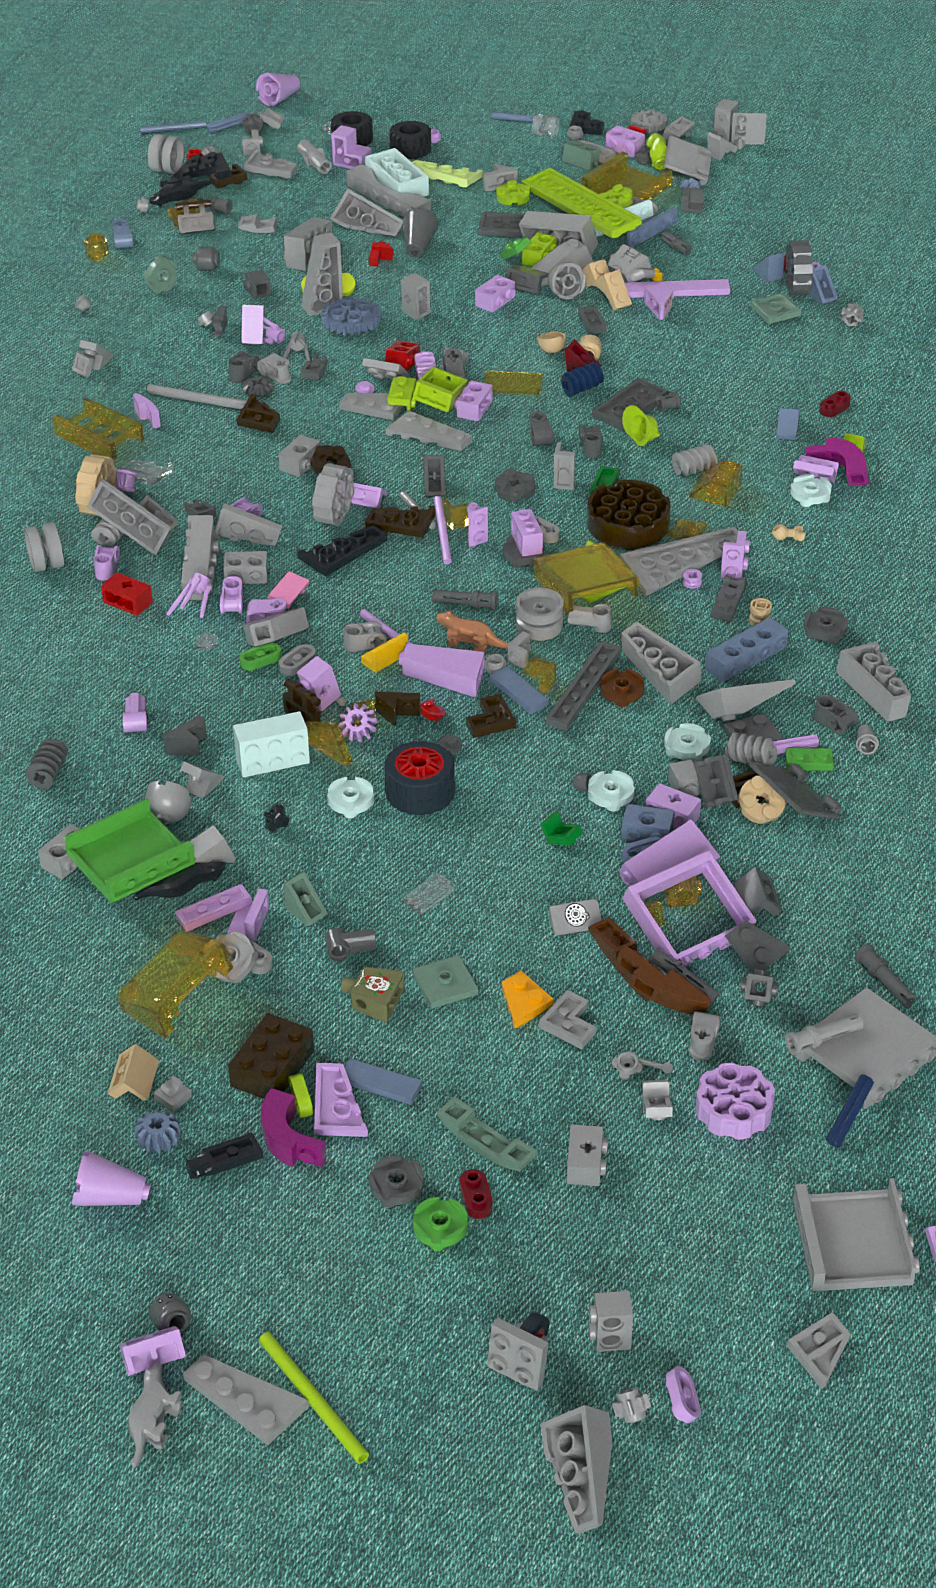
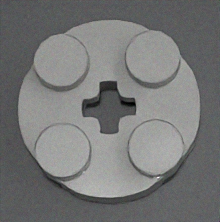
M231 932L232 934H227L226 936L222 934L214 939L207 950L208 969L221 981L239 983L254 967L258 958V952L252 941L244 934L239 932ZM236 952L235 959L228 962L227 955L229 953L233 955Z

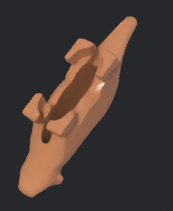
M450 610L445 613H438L436 616L437 621L448 630L447 636L450 637L447 640L448 646L456 648L459 645V641L474 644L476 648L473 651L484 653L487 650V645L508 649L509 643L500 640L492 629L482 621L459 618L452 614Z

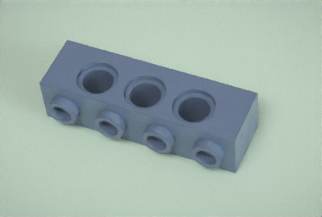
M770 617L707 651L705 670L724 682L786 648L788 629Z

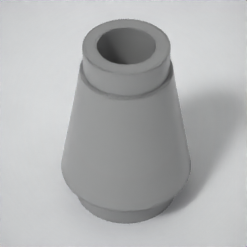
M861 725L858 728L856 748L862 754H873L879 746V740L869 725Z

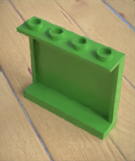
M148 798L64 836L68 857L111 903L195 864L194 845L189 840L181 843L150 811V801Z

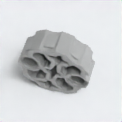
M331 463L324 465L322 472L318 475L312 500L315 521L340 526L349 513L354 494L353 471L351 468Z

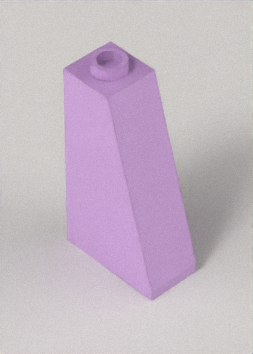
M406 643L404 652H400L399 665H402L403 675L465 695L477 697L485 669L484 652Z
M691 819L626 861L619 873L622 881L627 886H632L704 852L710 851L717 862L720 859V855Z

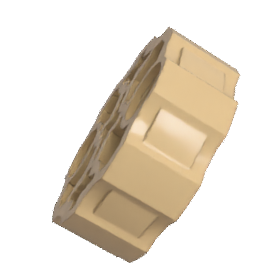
M91 454L90 457L86 456L83 459L77 474L75 494L76 504H78L80 513L99 516L87 506L102 479L116 487L117 469L111 457Z

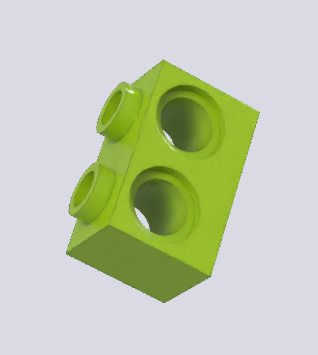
M537 232L531 238V243L522 250V264L531 267L536 265L558 247L557 237Z

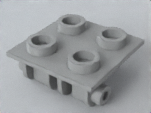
M733 113L731 143L735 144L738 149H742L745 144H765L767 113Z

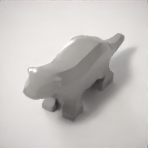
M155 1362L145 1370L143 1392L131 1408L128 1417L129 1433L135 1444V1454L131 1462L134 1468L139 1465L143 1457L146 1442L151 1443L156 1449H163L168 1438L167 1435H163L166 1424L162 1423L165 1413L178 1417L182 1408V1401H180L181 1393L179 1391L172 1395L168 1393L162 1380V1366L158 1362Z

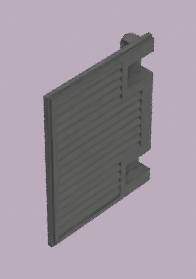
M754 762L749 763L750 767L798 813L838 820L841 818L839 814L842 810L841 805L830 795H826L824 798L819 796L805 782L808 777L807 773L797 764L792 763L789 768Z

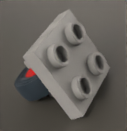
M533 1312L522 1324L518 1323L514 1326L497 1318L491 1328L487 1367L538 1391L544 1381L549 1337H547L549 1319L540 1313Z

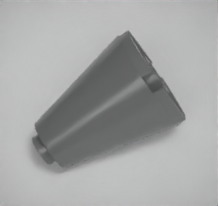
M418 208L415 211L411 209L405 214L403 220L406 252L412 257H420L435 235L439 222H437L435 214L427 209Z

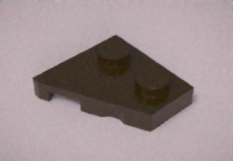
M254 394L249 396L236 419L238 426L271 433L275 431L281 420L278 412L270 409L266 403L259 402Z

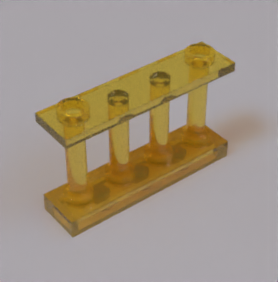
M86 397L83 399L84 411L68 420L60 415L52 418L56 436L96 455L111 457L113 460L117 458L116 446L128 438L132 437L140 442L144 441L141 423ZM87 417L93 419L84 426L78 424ZM101 424L108 426L98 433L91 431ZM116 430L121 432L120 435L112 440L106 438Z

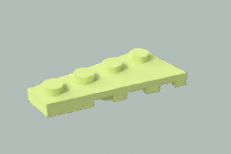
M420 160L412 162L429 179H440L444 183H455L460 187H468L483 177V170L477 169V172H469V168L462 167V169H452V165L437 167V163Z

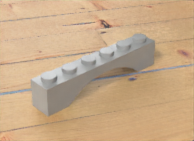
M363 164L346 171L347 187L402 217H405V214L411 209L415 211L418 208H424L431 211L430 200L419 194L402 193L383 186L376 180L373 170Z

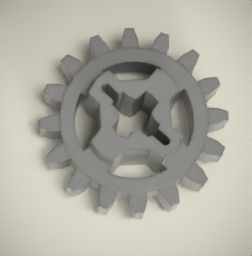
M641 110L640 113L635 112L632 115L631 125L647 129L646 134H651V132L657 133L658 130L663 131L666 128L667 117L662 112L657 113L656 110Z

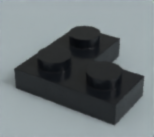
M579 110L574 111L569 127L579 126L582 128L583 134L602 135L605 121L590 120L591 112Z

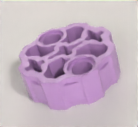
M735 1063L720 1064L718 1068L706 1071L699 1079L695 1107L698 1120L703 1121L707 1125L708 1131L717 1136H731L735 1139L750 1138L752 1134L764 1131L771 1122L775 1096L774 1086L755 1067L750 1065L740 1066Z

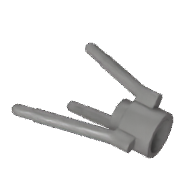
M295 331L291 336L283 358L287 359L292 349L294 351L303 349L306 360L311 361L308 344L305 343V336L299 333V331Z

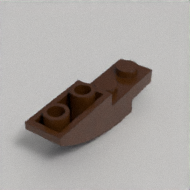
M627 945L619 951L615 965L632 977L629 986L635 991L662 1006L691 1015H694L695 1011L701 1013L708 1012L712 1000L704 991L698 990L690 984L683 975L677 974L672 969L664 975L657 966L651 965L637 951L630 949Z

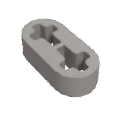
M535 516L543 532V542H557L559 540V527Z

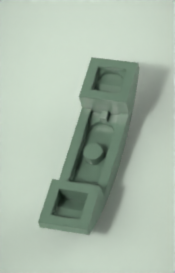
M455 1096L437 1112L439 1119L463 1143L481 1156L502 1167L522 1171L538 1155V1151L520 1139L516 1138L510 1141L474 1117L475 1110Z

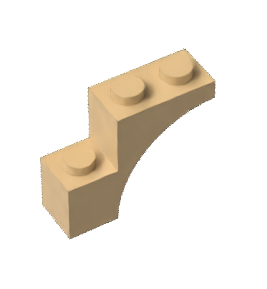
M605 259L589 263L582 269L586 277L585 283L587 287H598L608 298L613 311L632 305L620 269L609 272Z

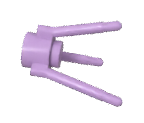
M263 316V321L269 327L263 325V329L266 330V337L268 338H262V342L271 345L274 342L280 344L285 338V330L279 328L277 324Z
M195 572L192 579L190 578L187 586L166 613L167 616L171 615L182 599L181 609L185 607L193 593L201 595L204 592L200 611V618H203L208 594L212 588L208 585L210 579Z

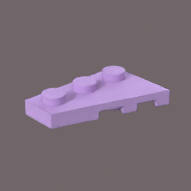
M316 1063L314 1135L368 1137V1129L362 1120L361 1111L353 1096L352 1087L344 1065L341 1063Z

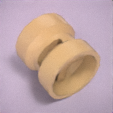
M757 598L751 601L750 625L755 626L771 617L772 603L769 600Z

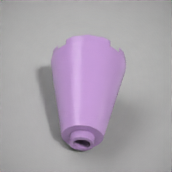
M267 72L260 75L256 83V91L259 90L260 94L258 97L267 106L277 105L300 89V81L295 75Z
M84 1151L76 1180L77 1191L73 1194L72 1205H141L142 1200L148 1199L151 1184H147L146 1177L92 1152Z

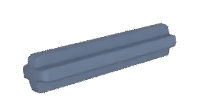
M246 111L207 124V131L214 133L242 124L244 117L251 113Z

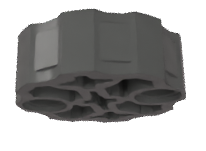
M808 240L789 241L787 245L785 273L789 295H809V291H811L813 263L811 246Z

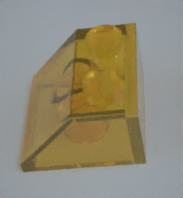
M723 460L702 473L690 492L689 497L728 506L741 486L743 465L733 461Z

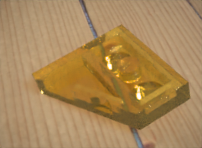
M314 721L305 723L308 732V742L312 747L344 766H348L353 762L337 723Z

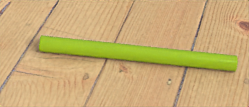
M270 1332L263 1333L259 1338V1342L303 1397L308 1400L311 1407L358 1464L366 1461L369 1457L368 1451Z

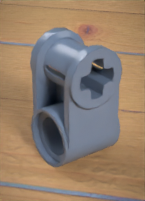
M114 220L112 228L114 231L115 249L133 247L132 233L127 220Z

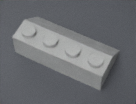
M104 479L99 482L87 506L154 555L166 544L174 528Z

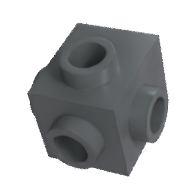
M754 969V974L748 973L747 978H742L741 993H745L744 999H749L750 1005L765 1007V1002L770 1003L772 997H777L778 983L774 982L773 976H769L770 971ZM761 982L764 984L765 990L763 992L756 991L755 985Z

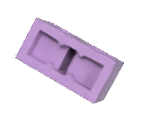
M615 126L606 133L605 148L634 158L636 152L645 148V134Z
M496 275L475 290V306L492 313L515 298V281Z
M471 380L467 387H464L462 394L455 400L457 417L479 421L493 401V385Z
M523 509L511 512V534L522 557L541 554L543 532L532 510Z

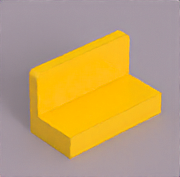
M404 632L361 656V663L376 673L398 661L400 652H404L406 643L408 644V634Z

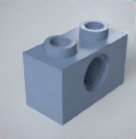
M627 804L622 821L621 840L636 842L653 836L665 837L673 830L674 810Z

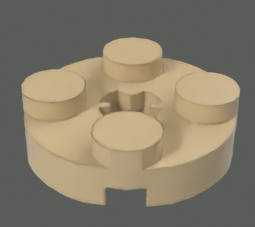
M754 776L751 780L747 781L738 793V803L740 802L742 808L741 812L754 823L765 824V822L774 821L785 808V800L760 776ZM756 796L764 797L767 803L759 804V799H756Z

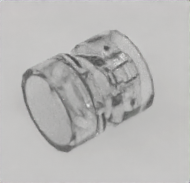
M536 113L532 122V135L543 136L545 134L546 137L557 138L560 126L559 116L549 115L546 117L545 114Z

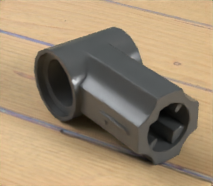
M333 928L328 930L324 937L329 958L334 961L345 960L350 953L376 950L374 929L346 932L342 928Z

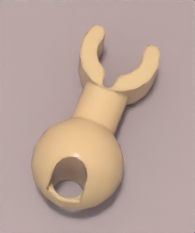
M779 524L772 530L774 538L779 541L787 537L804 541L806 535L805 532H802L803 526L788 529L785 525Z

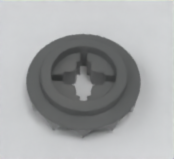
M251 376V379H245V382L242 383V389L247 395L254 394L256 397H261L273 390L272 380L267 379V377Z

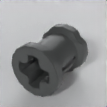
M214 196L211 199L210 210L212 212L221 211L228 215L232 210V200L219 199L217 196Z
M676 391L671 392L670 395L656 396V406L659 412H664L670 408H680V397Z

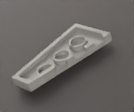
M407 411L386 428L387 436L398 434L401 435V439L417 438L420 439V443L428 444L435 442L439 447L462 451L472 443V435L411 411Z
M206 1355L200 1357L183 1373L184 1380L267 1446L309 1407L307 1399Z

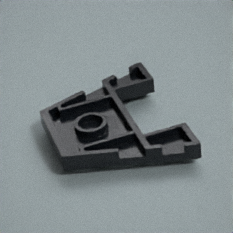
M210 152L205 156L196 155L191 157L168 182L172 184L183 181L181 177L190 176L193 178L216 173L217 179L232 177V172L222 152Z

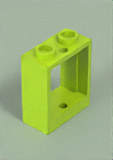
M433 366L417 381L412 399L449 412L455 406L456 398L462 394L464 387L467 386L468 380Z

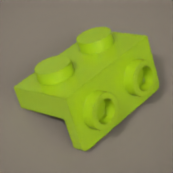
M393 377L387 397V405L407 406V411L411 412L413 409H416L417 400L412 399L416 387V378Z

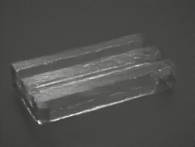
M436 873L403 897V903L405 905L410 904V908L413 910L417 909V913L421 915L453 892L455 884L439 873Z

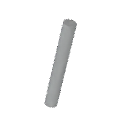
M402 491L399 494V497L409 507L418 506V509H422L406 491ZM432 521L429 528H435L436 523Z

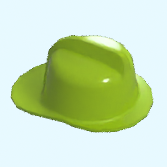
M635 405L626 407L622 416L623 427L638 446H644L647 442L661 435L658 430L657 421L653 416L644 414Z

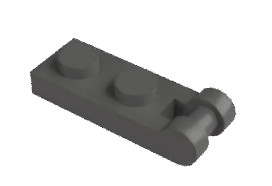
M725 575L723 585L711 611V618L729 622L733 621L746 588V579L740 578L736 580L732 579L731 576Z

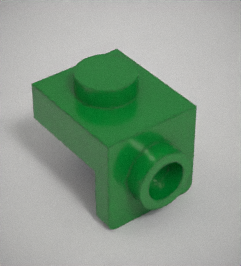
M553 812L541 822V827L548 844L569 846L575 843L576 839L583 833L580 825L563 823L558 812Z

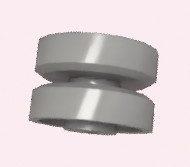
M155 134L150 141L148 149L149 168L153 172H165L174 175L183 165L184 143L182 138Z
M49 522L42 525V538L36 526L25 527V543L33 572L45 571L47 567L46 557L52 569L64 567L62 544L55 523Z
M532 588L520 593L516 599V629L519 634L523 631L529 633L530 639L536 641L549 640L558 636L563 630V598L561 595L548 588Z

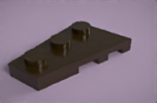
M418 506L410 507V510H399L397 507L372 508L365 520V528L375 526L382 531L423 538L436 515L435 506H429V509H418Z

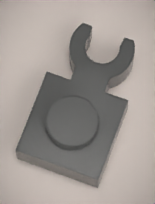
M219 306L217 312L213 314L214 336H222V333L225 331L227 325L226 306Z
M315 354L313 361H307L301 369V377L319 380L326 370L327 356H324L323 359H318V355Z
M193 499L192 504L184 502L185 512H188L189 515L217 516L216 508L206 502L200 504L198 499Z

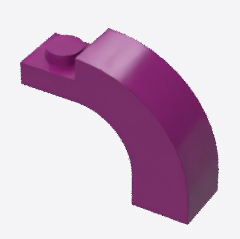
M826 438V445L806 447V456L838 462L845 467L849 486L869 484V472L865 456L855 444L844 439Z
M271 1088L261 1108L262 1132L268 1150L278 1160L292 1167L298 1159L307 1164L323 1167L327 1160L326 1142L297 1133L291 1129L289 1125L296 1115L295 1095Z

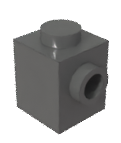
M262 269L245 273L244 288L253 299L271 295L270 279Z

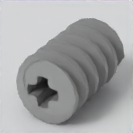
M704 444L674 453L672 465L678 476L681 473L684 476H688L689 472L695 474L696 470L702 472L703 468L705 470H709L710 466L716 468L717 456L711 445Z
M102 519L91 533L92 539L96 543L108 547L114 546L124 535L122 531L105 519Z
M734 732L726 745L725 754H727L728 760L735 762H754L773 766L777 759V748L773 745L771 738L764 740L762 736L756 738L754 735H750L748 737L747 734L739 735V733Z

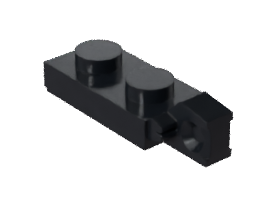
M249 1133L202 1149L203 1153L197 1155V1158L186 1161V1169L190 1179L203 1177L204 1175L211 1176L262 1159L263 1151L254 1134Z

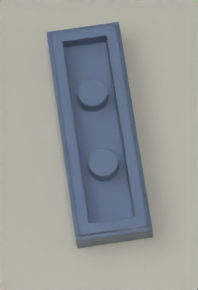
M508 666L490 674V681L528 713L533 714L548 706V699Z
M351 1058L345 1066V1071L352 1087L412 1105L422 1088V1080Z

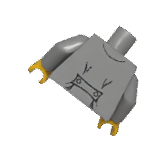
M625 244L616 253L610 255L609 271L613 272L620 269L624 283L636 282L643 278H652L655 282L662 281L664 273H659L660 270L657 268L653 270L646 255Z

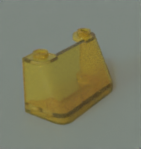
M186 931L174 934L170 941L119 990L118 1002L121 1010L166 1038L174 1030L173 1026L170 1025V1021L173 1015L177 1017L180 1014L177 1006L207 975L214 978L218 972L226 976L233 969L226 945L217 939Z

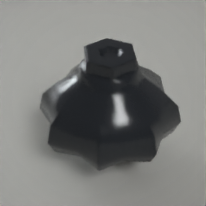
M273 804L268 812H264L266 817L265 828L267 830L276 831L280 827L286 828L290 819L286 816L282 805Z

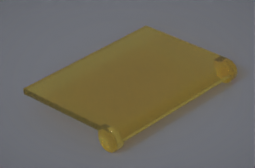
M486 370L484 383L493 385L494 393L540 395L543 373Z

